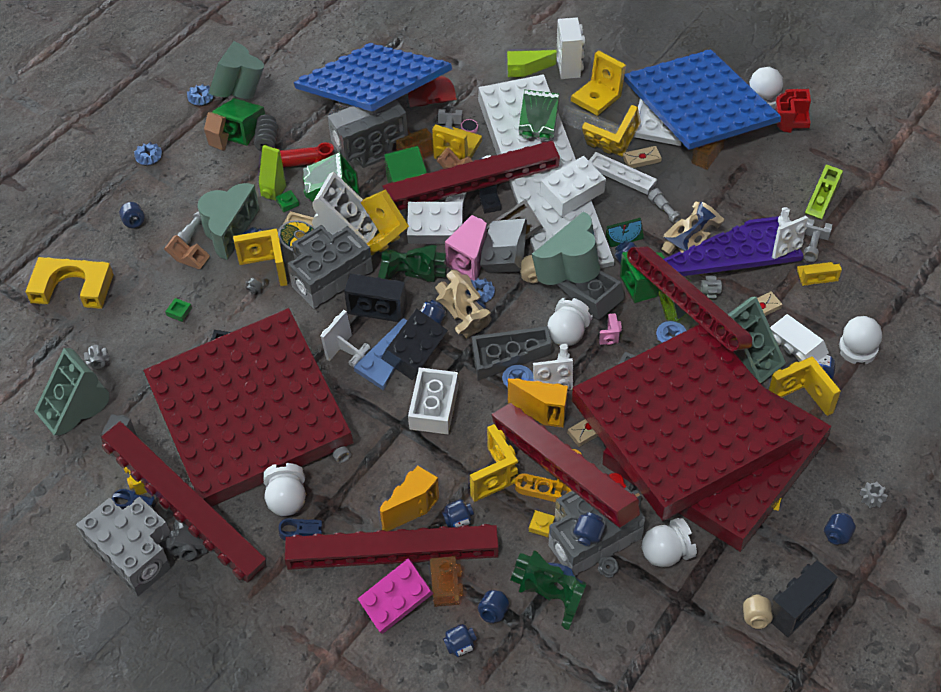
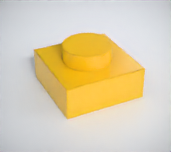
M535 510L529 526V532L549 538V525L555 522V516Z

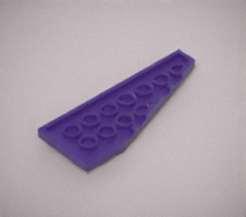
M778 216L748 220L740 227L737 225L729 232L717 234L702 241L698 246L693 245L687 251L675 253L664 258V260L682 276L802 261L804 255L799 248L776 259L772 258L779 227Z

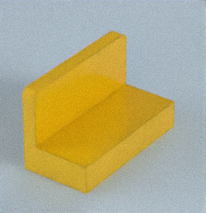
M832 262L797 267L802 286L839 281L842 271L840 264H833Z

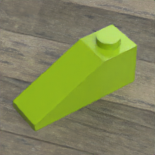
M507 51L508 77H525L556 65L557 51Z
M264 145L262 147L259 176L261 196L276 201L275 196L282 194L286 188L280 150Z
M826 164L805 214L823 219L843 178V170Z

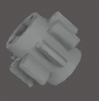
M706 276V280H701V292L706 294L708 298H716V294H721V280H716V276Z
M100 345L90 346L88 352L84 353L86 364L94 369L104 367L105 361H109L107 349L102 348Z
M867 482L860 491V495L863 496L861 502L868 505L869 508L875 506L880 508L882 502H885L888 496L883 494L885 487H882L878 482L871 484Z

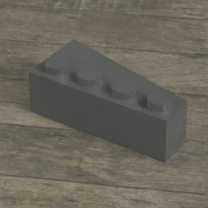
M548 326L472 336V351L477 381L503 372L510 366L522 365L551 354V338Z

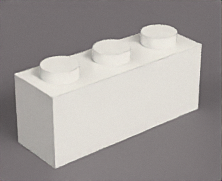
M788 314L770 327L778 346L782 345L788 354H794L799 362L811 356L818 362L829 353L823 339Z

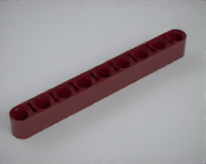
M632 247L629 249L627 254L628 261L728 350H747L752 346L753 340L749 332L650 247Z

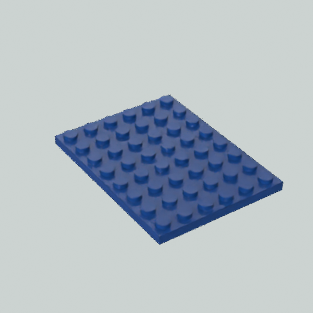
M368 43L364 45V48L353 50L351 54L338 58L339 60L327 63L325 67L315 69L311 74L303 75L293 83L296 89L368 111H374L451 71L452 65L449 62L436 60L432 57H424L412 52L407 53L402 50Z
M705 50L683 58H676L669 62L631 71L624 75V81L688 149L781 121V115L712 50Z

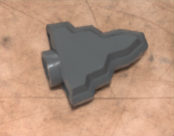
M176 520L173 525V531L170 532L169 538L166 540V549L169 551V554L179 555L180 559L184 561H189L206 554L208 550L203 545L204 541L199 537H194L184 522L181 524Z

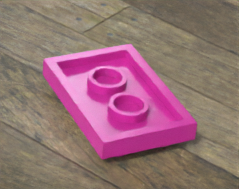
M407 559L361 595L358 600L378 631L383 634L434 593L412 561Z

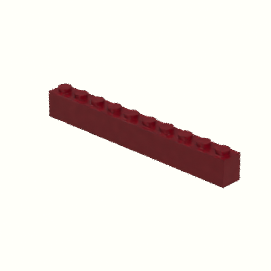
M552 140L508 151L507 153L493 155L488 158L474 160L473 162L459 164L454 167L440 169L439 171L425 173L420 176L406 178L405 180L382 185L383 190L386 189L398 210L408 208V202H432L558 168L560 155Z
M509 403L491 414L493 423L498 430L503 431L505 438L619 528L640 515L639 500L636 495L629 493L620 483L613 481L607 473L601 472L595 464L588 462L580 453L572 450L568 444H564L555 434H551L543 425H539L531 416H527L521 408H517L512 403Z
M121 421L101 436L103 450L109 455L113 454L116 457L117 463L122 468L126 467L131 471L130 475L137 482L141 481L145 485V490L151 496L155 494L160 499L159 503L166 510L170 509L179 523L182 524L184 522L194 537H200L204 541L203 545L210 552L214 551L223 565H229L233 569V574L239 580L243 579L248 583L266 566V558Z
M483 524L481 526L462 525L453 528L442 526L435 529L358 531L348 534L338 532L331 535L314 534L313 536L293 535L292 537H285V562L287 570L403 563L407 559H410L412 562L498 558L497 525Z

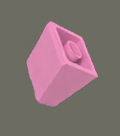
M471 215L445 241L446 265L453 270H457L462 275L467 274L470 280H476L481 269V250L487 235L486 222Z

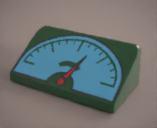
M641 218L606 226V240L610 247L618 246L624 241L634 242L642 240L644 236Z

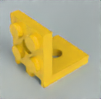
M598 50L594 55L591 81L571 96V102L598 116L621 97L626 64Z
M631 105L616 134L584 122L582 131L586 143L594 148L599 147L608 154L614 153L623 157V153L626 152L641 124L638 107Z
M435 124L432 129L435 159H438L446 148H450L460 160L468 156L472 158L482 141L481 135L452 127L454 129L452 130Z
M386 189L360 202L379 231L375 237L366 243L370 247L371 255L375 254L378 250L382 252L389 247L388 243L398 240L400 238L399 234L409 227Z
M277 229L233 236L239 265L275 259L280 286L288 285Z
M813 356L801 362H794L790 367L783 370L779 369L773 373L769 386L771 392L784 397L801 388H805L826 416L834 413L841 390Z
M495 424L487 427L488 450L496 463L470 474V494L474 502L515 484V475L518 474V469L515 466L518 463L515 451L511 445L508 446L503 431L498 430Z

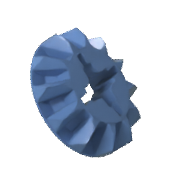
M203 84L201 86L196 85L195 88L191 87L190 91L187 92L188 101L194 105L207 104L213 99L214 95L209 94L210 86H204Z
M150 142L145 145L143 143L142 147L137 146V150L134 151V157L138 163L149 165L161 158L162 150L157 144Z
M479 278L471 280L475 289L476 287L479 289L483 288V292L478 290L481 297L479 300L482 303L492 299L495 292L492 281L488 282L486 278L483 280Z
M664 322L657 328V340L663 343L672 338L668 336V333L677 336L685 332L686 329L678 322Z
M523 365L510 366L503 373V385H506L508 388V378L515 379L521 377L522 380L533 381V373Z

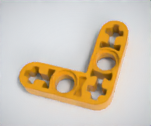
M572 449V450H574L576 453H580V454H581V452H580L579 450ZM523 473L515 478V490L519 494L556 502V499L562 496V491H566L565 494L572 491L559 479L556 481ZM523 481L527 482L524 487L521 486ZM546 485L549 487V490L541 492L538 490V487Z

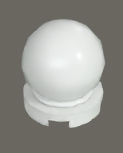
M759 68L753 73L749 81L750 87L775 109L777 96L781 95L783 88V77L774 68Z
M565 298L559 300L555 313H553L548 321L551 340L558 345L567 344L572 346L578 343L583 337L585 328L589 326L593 315H590L588 312L589 307L575 298L572 301L565 300Z
M857 316L849 320L839 342L841 356L853 364H856V362H865V364L872 362L877 356L879 345L882 342L881 326L874 319L867 316Z
M286 463V467L276 468V465H272L264 471V484L266 486L264 499L268 509L276 515H293L298 513L304 505L306 492L302 485L305 481L302 467Z
M683 518L673 519L670 521L669 526H655L646 532L641 547L645 558L652 565L669 567L677 563L681 557L685 560L696 557V544L691 545L688 535L692 534Z

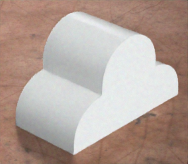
M335 172L330 173L313 201V209L316 212L312 220L313 227L317 228L323 225L328 232L334 235L348 226L365 243L370 241L378 230L360 203L363 199Z

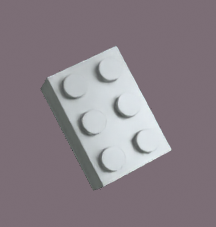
M578 17L558 19L556 57L561 79L580 78L581 71L584 70L583 60L581 61V59L584 58V48L582 46H585V37L581 35L583 29L582 24H579Z
M582 156L542 179L540 194L563 217L604 193L606 178Z
M408 202L409 227L407 228V237L409 244H445V241L463 224L462 202Z
M419 368L408 414L410 430L449 434L459 386L458 372Z

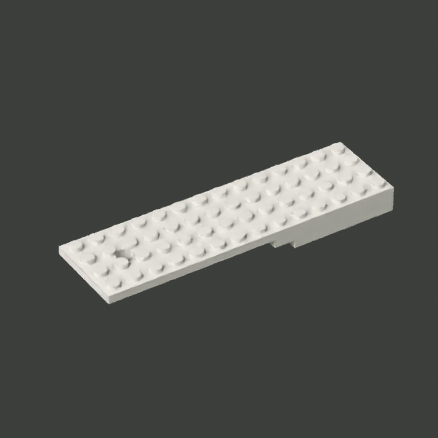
M544 75L478 87V101L497 155L552 140L560 155L558 168L509 181L517 204L526 199L543 226L540 231L529 237L533 252L578 215L585 212L592 219L600 267L614 266L613 256L591 200L561 217L540 194L542 179L576 160L559 114L557 115L554 139L541 140L539 137L524 138L522 135H519L524 89L550 92Z

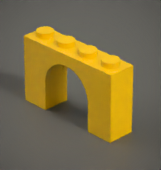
M38 257L25 292L30 303L49 304L53 290L59 282L67 278L79 277L85 280L80 293L83 306L102 309L114 274L110 263Z

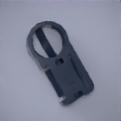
M119 489L112 496L115 505L119 506L122 510L128 505L130 506L138 497L144 500L151 508L156 505L154 496L138 495L134 491ZM118 498L128 500L127 503L122 505L116 503Z
M286 518L279 523V536L285 541V537H292L293 535L313 536L314 534H321L322 521ZM286 525H292L297 530L288 532L281 529Z

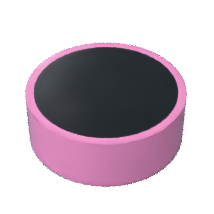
M467 119L461 123V129L476 134L478 124L474 120Z

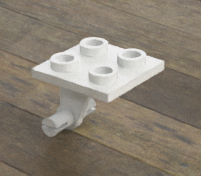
M787 207L782 208L781 216L778 218L779 227L772 258L776 259L802 247L807 228V216L790 221L788 217L790 209Z
M345 310L336 316L330 326L322 332L321 340L326 360L330 361L341 349L353 355L348 363L351 367H354L371 348L368 344L364 343L358 350L347 342L352 333L347 311Z
M567 344L560 345V353L557 360L533 363V381L550 384L557 383L568 386V390L572 389L573 360L568 353Z

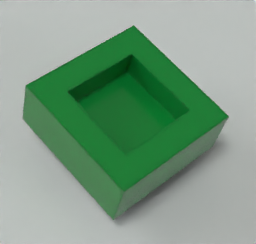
M291 190L275 196L276 202L283 213L299 206V201Z
M175 298L165 311L166 316L183 322L191 311L192 305Z

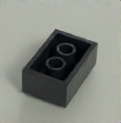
M361 274L349 275L344 290L347 314L400 322L403 319L407 308L405 282L363 276Z
M416 308L386 348L381 359L413 381L418 374L419 368L424 366L448 330Z
M818 560L812 565L807 564L800 573L802 575L798 579L795 577L791 579L786 586L787 589L784 592L779 591L772 599L774 603L771 609L773 615L771 624L788 638L830 597L838 576Z

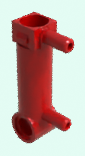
M328 142L321 143L317 147L280 150L283 168L312 165L335 155L333 145Z

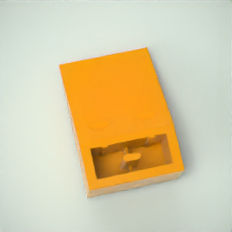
M508 378V403L521 408L526 415L531 416L543 425L564 427L568 386L557 383L550 384L540 381Z
M418 465L413 471H410L401 486L398 485L394 489L391 498L388 501H384L380 507L382 530L390 531L427 514L439 500L438 477Z

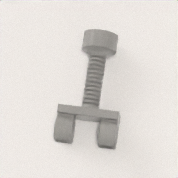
M439 109L438 124H445L444 127L454 130L452 124L462 123V110H456V113H445L446 109Z
M808 218L805 235L812 236L810 246L804 249L803 258L806 261L814 262L817 260L819 255L817 249L819 238L828 240L833 224L826 223L824 228L813 226L814 220Z

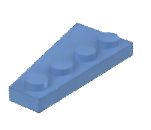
M404 318L354 366L356 373L383 391L387 386V381L394 374L395 368L382 360L381 357L407 322Z

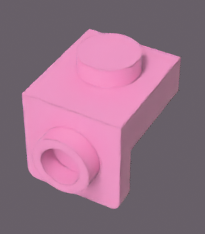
M608 314V330L600 331V345L618 343L619 332L622 331L621 321H617L616 314Z

